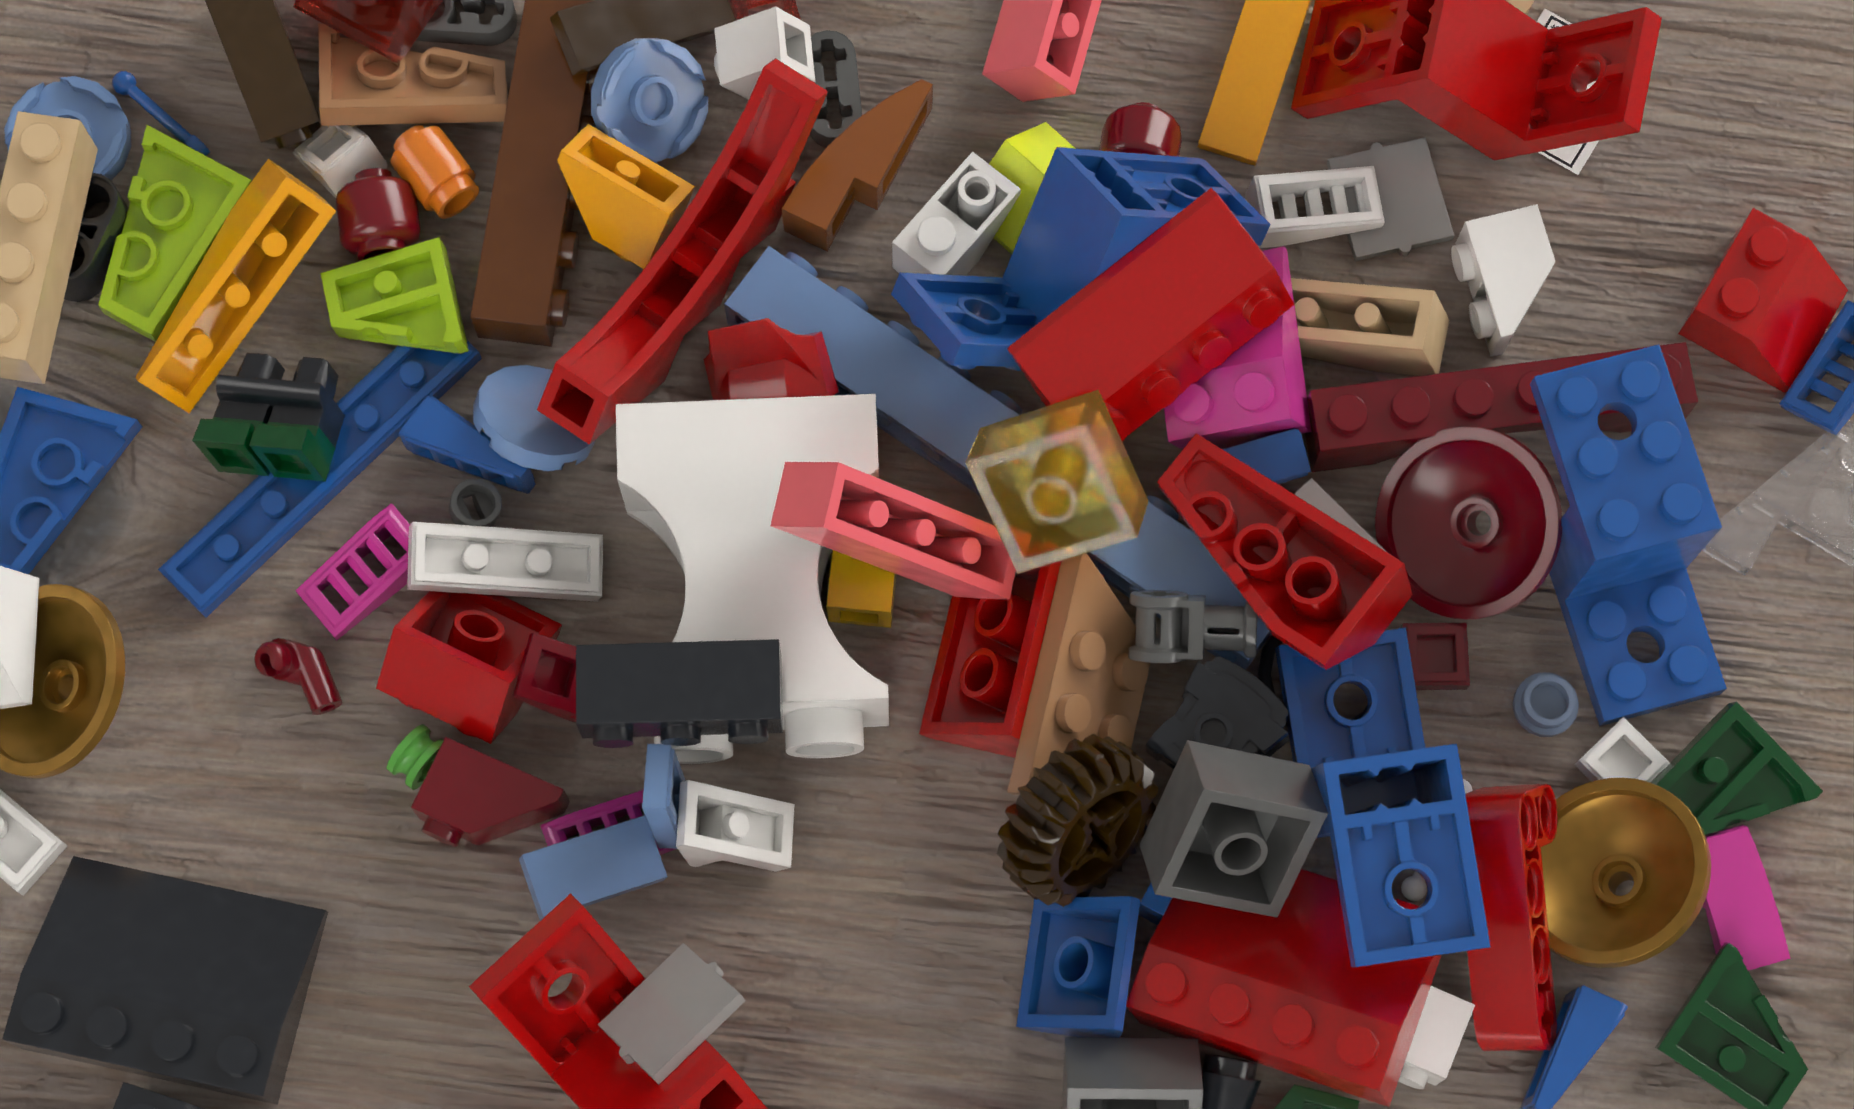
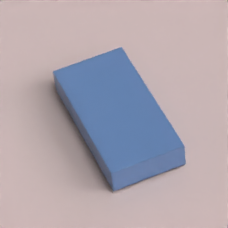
M647 744L642 809L658 848L677 849L680 782L686 780L675 749H672L671 745Z
M645 815L523 854L519 858L540 921L570 893L585 907L662 882L668 877Z

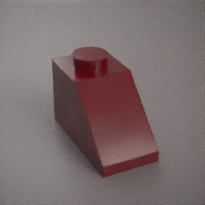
M445 737L411 809L420 820L425 822L421 829L422 832L440 842L457 847L461 838L473 844L481 845L564 814L570 801L564 789Z

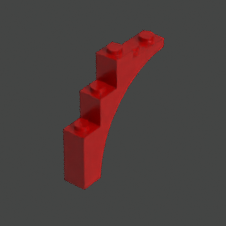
M776 58L763 67L744 111L696 196L647 266L615 305L576 345L556 361L537 411L587 444H591L616 423V404L640 403L665 382L684 335L721 305L741 257L776 230L782 216V207L796 184V181L792 180L791 176L827 96V90Z

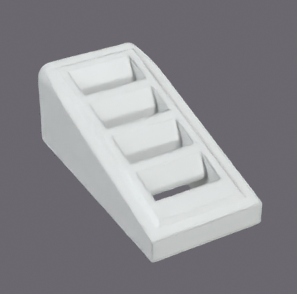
M1374 166L1257 175L1253 177L1245 194V199L1271 224L1262 245L1258 246L1259 248L1280 247L1382 228L1385 223ZM1354 187L1359 212L1349 213L1344 188ZM1329 191L1333 214L1324 215L1320 193ZM1303 196L1307 217H1298L1296 197ZM1278 201L1281 219H1275L1272 202Z

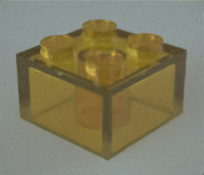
M1099 390L979 429L965 463L1017 574L1138 537L1149 501Z

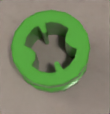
M424 724L414 728L401 741L391 755L386 767L393 775L405 774V784L412 790L422 786L444 741L443 739L431 740V730Z

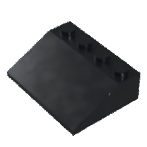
M73 856L21 972L2 1040L23 1050L278 1105L328 912L314 907Z

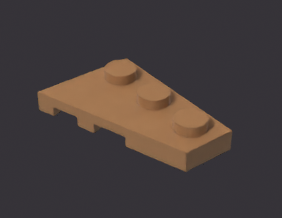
M318 23L319 112L321 126L504 122L508 102L505 61L434 46L424 53L395 48L394 38L371 34L368 42L340 36V27Z

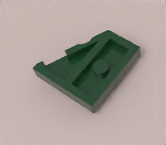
M1737 701L1728 703L1651 782L1679 798L1695 816L1705 835L1740 822L1770 814V812L1797 803L1816 799L1823 792Z
M1725 942L1655 1048L1746 1109H1783L1808 1071V1068L1793 1042L1788 1039L1779 1024L1778 1017L1767 998L1761 993L1747 970L1738 949Z

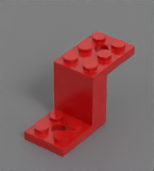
M1315 0L1291 109L1306 119L1397 99L1494 161L1639 133L1662 17L1649 8L1643 7L1547 29L1506 0ZM1596 80V82L1589 89L1586 90L1587 85Z
M571 893L468 986L580 1109H768L728 1061L707 1040L699 1045L659 1085L635 1061L627 1064L619 1055L620 1047L598 1024L636 989L645 978ZM572 973V979L568 987L560 994L548 997V992L553 982L562 975Z

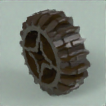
M1092 734L1085 738L1083 742L1074 738L1068 743L1063 753L1056 750L1052 751L1048 763L1041 769L1033 768V777L1026 786L1018 787L1020 795L1017 801L1005 810L1009 820L998 831V836L1002 842L999 844L996 853L1003 860L1002 869L1010 875V880L1033 899H1039L1046 905L1056 902L1064 907L1070 904L1075 897H1088L1094 887L1103 889L1106 886L1108 877L1115 871L1122 872L1123 862L1129 855L1137 853L1135 846L1139 839L1144 836L1148 827L1146 822L1153 816L1156 810L1153 800L1157 797L1159 788L1153 782L1155 773L1146 766V762L1123 742H1116L1109 736L1102 739Z

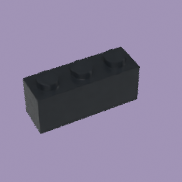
M779 639L576 645V725L582 739L593 738V745L603 748L628 747L634 744L633 737L660 736L662 744L671 746L701 743V735L728 734V741L736 744H758L768 741V733H783L782 659Z

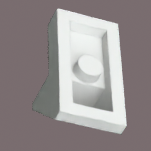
M691 780L680 782L676 847L687 863L693 867L723 860L775 872L791 868L795 804Z

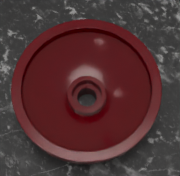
M1456 427L1441 430L1435 433L1436 436L1420 440L1401 455L1389 471L1382 485L1376 507L1375 531L1377 543L1387 553L1405 564L1413 594L1410 599L1419 606L1432 613L1453 619L1468 620L1493 617L1505 613L1527 600L1541 586L1550 573L1562 538L1560 498L1552 477L1544 464L1528 447L1515 438L1481 427ZM1482 511L1486 512L1491 520L1490 529L1484 535L1476 528V518Z

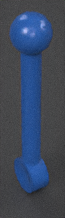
M120 71L115 74L112 79V86L117 93L129 95L183 144L205 156L210 153L209 149L195 135H191L136 86L137 82L133 74L127 71Z

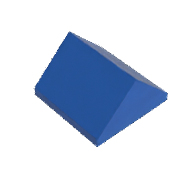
M1132 896L1075 897L1070 904L1064 907L1056 902L1046 905L1041 900L1034 899L1016 1027L1073 1037L1120 1038L1124 1026L1140 899Z

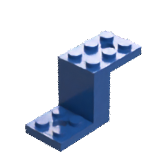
M1056 147L1003 277L900 272L891 295L909 314L911 322L927 335L939 349L941 357L949 364L967 370L974 369L976 366H997L1022 371L1007 350V347L1210 188L1218 193L1258 246L1262 245L1271 224L1205 159Z
M1660 345L1534 376L1530 387L1570 505L1561 518L1562 538L1560 548L1549 574L1599 727L1619 722L1623 717L1630 719L1722 694L1727 687L1686 569L1720 531L1722 525ZM1607 410L1623 413L1631 423V436L1622 440L1607 437L1599 428L1598 415ZM1634 632H1644L1651 635L1659 646L1658 659L1651 663H1642L1635 660L1627 649L1628 635Z
M1406 628L1385 630L1373 646L1327 670L1287 644L1277 646L1275 652L1283 702L1288 710L1286 721L1293 762L1310 765L1328 812L1317 838L1329 836L1331 838L1351 967L1491 947L1457 744L1425 747ZM1354 684L1360 687L1366 694L1368 701L1367 710L1360 719L1349 720L1339 715L1336 711L1333 697L1340 685ZM1405 869L1418 872L1425 879L1428 889L1427 897L1423 904L1413 910L1400 906L1392 894V883L1395 876Z

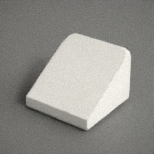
M322 126L313 134L312 138L306 139L292 152L335 198L338 191L345 184L355 180V175L358 172L370 168L386 169L388 167L386 160L369 136L356 126Z

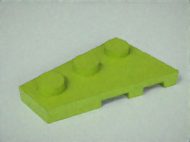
M146 125L141 144L144 152L138 174L132 177L127 196L130 201L122 234L118 235L115 240L98 306L108 317L156 342L228 214L252 180Z

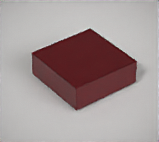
M1403 623L1400 628H1406L1416 690H1467L1470 686L1467 623Z

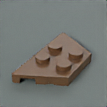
M1083 552L1063 553L1007 790L1012 795H1020L1018 787L1027 785L1033 777L1034 767L1041 769L1048 763L1052 751L1056 750L1063 753L1068 743L1074 738L1083 742L1085 738L1092 734L1102 739L1109 736L1116 742H1123L1130 749L1132 747L1151 662L1129 659V647L1135 645L1136 626L1089 555Z

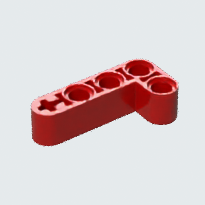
M1548 784L1482 787L1465 794L1491 946L1489 948L1467 951L1472 1004H1475L1473 1019L1476 1039L1482 1051L1551 1050L1556 1039L1557 1018L1541 847L1552 843L1557 833L1558 810L1553 789Z

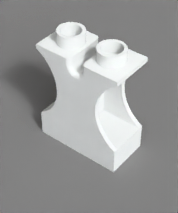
M876 394L616 404L617 480L627 515L644 524L667 545L685 575L686 586L683 614L672 642L779 639L782 659V710L786 753L802 758H835L862 752L864 750L863 727L889 726L888 685L860 667L847 654L828 624L821 604V592L827 567L832 558V549L771 527L770 525L785 462H839L879 478ZM728 734L701 735V743L672 746V749H675L680 764L711 763L726 760L733 756V743L728 741ZM660 736L654 737V744H662Z

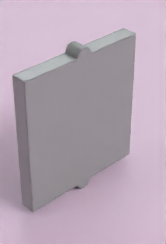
M1426 137L1384 147L1376 142L1371 145L1370 150L1327 160L1328 170L1374 166L1385 223L1382 228L1347 234L1355 262L1396 252L1400 256L1405 257L1409 255L1411 249L1453 240L1455 235ZM1354 187L1344 188L1349 213L1359 212Z
M683 943L598 1025L620 1047L619 1055L627 1064L635 1061L659 1085L746 1000L722 978L723 971L716 962L707 964Z

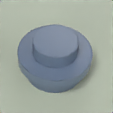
M1543 672L1531 675L1520 684L1514 694L1513 711L1518 723L1526 731L1539 737H1553L1563 733L1573 724L1578 714L1579 702L1574 688L1566 679L1557 674Z

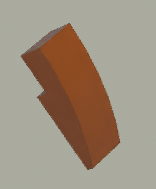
M921 79L889 96L856 119L833 140L804 173L782 207L784 231L828 252L855 200L878 210L932 110L933 84Z

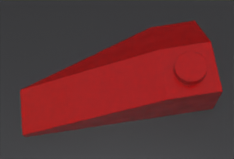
M1197 433L1157 481L1159 488L1272 635L1325 670L1373 646L1413 595L1405 564Z

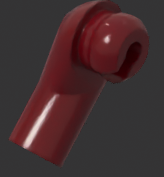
M282 638L262 643L257 648L254 657L257 670L264 676L301 686L313 715L330 712L342 705V699L327 662L319 649Z

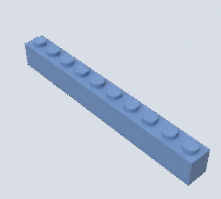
M768 246L724 303L727 325L729 326L769 318L779 327L797 335L822 331L839 392L835 395L876 394L877 427L1061 552H1083L1089 555L1099 572L1104 575L1105 581L1130 598V593L1133 591L1170 590L1184 592L1188 595H1206L1205 605L1244 606L1247 602L1195 533L1177 521L1179 515L1170 505L1155 496L1149 495L1146 499L1142 498L1125 486L1127 483L1125 477L1114 467L1100 460L1095 461L1094 464L1090 463L1073 451L1074 444L1062 432L1049 425H1044L1040 429L1021 416L1023 413L1022 409L1010 397L997 390H992L988 394L969 381L971 376L966 369L949 364L941 356L936 359L918 347L920 342L909 329L895 321H889L886 325L867 312L869 309L867 304L853 291L843 286H839L836 291L816 278L818 273L815 268L801 256L793 252H788L784 256ZM1157 613L1156 616L1161 619V615ZM1258 615L1256 655L1272 634ZM1207 650L1214 656L1225 658L1245 670L1254 659L1246 658L1243 651Z

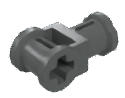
M1170 590L1133 591L1130 593V604L1136 606L1135 645L1129 647V659L1151 663L1203 660L1204 650L1243 651L1246 658H1256L1257 614L1248 602L1244 606L1205 605L1206 595H1188L1184 592ZM1157 613L1161 615L1160 639L1156 637Z

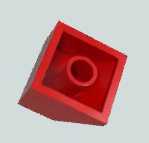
M1753 208L1734 235L1678 334L1786 394L1817 347L1848 289L1810 238Z
M429 591L394 626L376 689L398 699L407 707L419 709L456 727L457 730L465 735L477 737L491 744L516 716L523 704V701L513 697V692L529 635L536 633L556 640L562 624L500 595Z

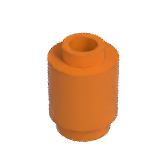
M417 125L406 130L397 138L394 143L395 152L390 160L391 166L401 179L406 180L411 185L416 198L426 211H435L439 218L447 219L462 212L476 199L479 194V187L474 182L476 176L474 170L439 126L425 128L423 125Z

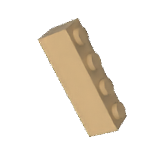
M17 112L0 185V378L45 384L98 151L81 120Z

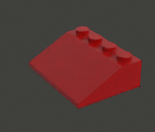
M1301 869L1278 917L1172 898L1148 943L1126 1007L1143 1025L1182 1038L1198 1039L1200 1044L1390 1107L1441 955L1351 967L1338 881ZM1395 899L1400 906L1406 909L1413 910L1419 907L1418 905Z

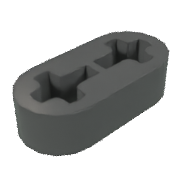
M830 30L817 32L811 36L816 81L814 83L827 90L828 93L810 132V136L818 145L824 148L856 119L862 116L857 59L853 43L847 36ZM833 51L835 59L838 60L836 63V81H825L823 65L818 63L821 62L822 52ZM838 98L840 114L845 117L842 119V128L830 129L828 120H824L828 114L827 99Z

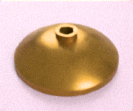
M50 584L39 587L32 705L0 709V769L7 773L26 778H47L67 771L82 761L97 746L116 715L125 681L124 644L118 624L112 613L102 601L91 593L62 584Z
M1607 778L1588 782L1556 799L1558 825L1555 839L1552 843L1541 847L1550 950L1564 959L1584 966L1615 968L1642 962L1667 949L1692 925L1704 904L1709 889L1711 855L1704 831L1695 816L1671 792L1653 783L1632 778ZM1634 881L1633 888L1629 893L1623 896L1616 895L1617 887L1622 882Z

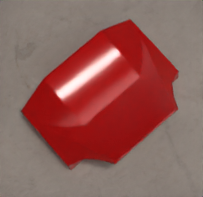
M769 318L707 331L709 354L703 360L713 400L833 396L839 392L822 331L797 335L779 327Z

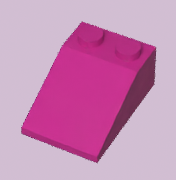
M1283 246L1262 251L1275 267L1294 302L1287 249ZM1295 305L1282 314L1271 326L1264 328L1231 354L1220 366L1212 369L1196 383L1191 384L1173 403L1164 408L1169 443L1183 450L1197 433L1223 449L1290 429H1298L1301 434L1312 432Z

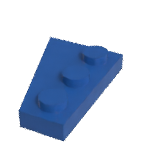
M17 387L0 432V566L30 574L143 426L137 419Z

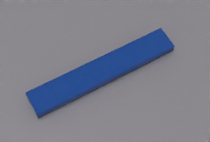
M468 340L469 351L461 354L397 346L336 403L345 417L326 482L274 477L271 472L269 476H258L158 570L207 618L399 437L401 428L427 396L430 398L433 396L439 400L482 359L480 352Z

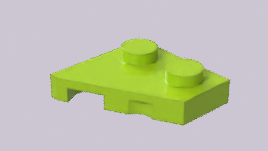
M440 237L320 273L331 327L339 338L458 354L469 351L447 249Z

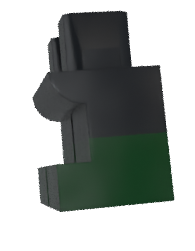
M247 352L236 376L218 375L216 392L220 401L212 419H200L192 441L218 472L269 476L271 472L274 477L326 482L345 417L333 400L338 374L330 363L323 358L303 357V359L299 360L293 380H282L285 369L276 358L267 354Z

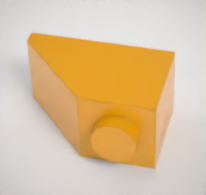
M590 124L584 127L561 150L557 159L591 238L612 250L619 258L632 262L642 269L647 266L684 214L695 188L694 185L616 139L609 137Z

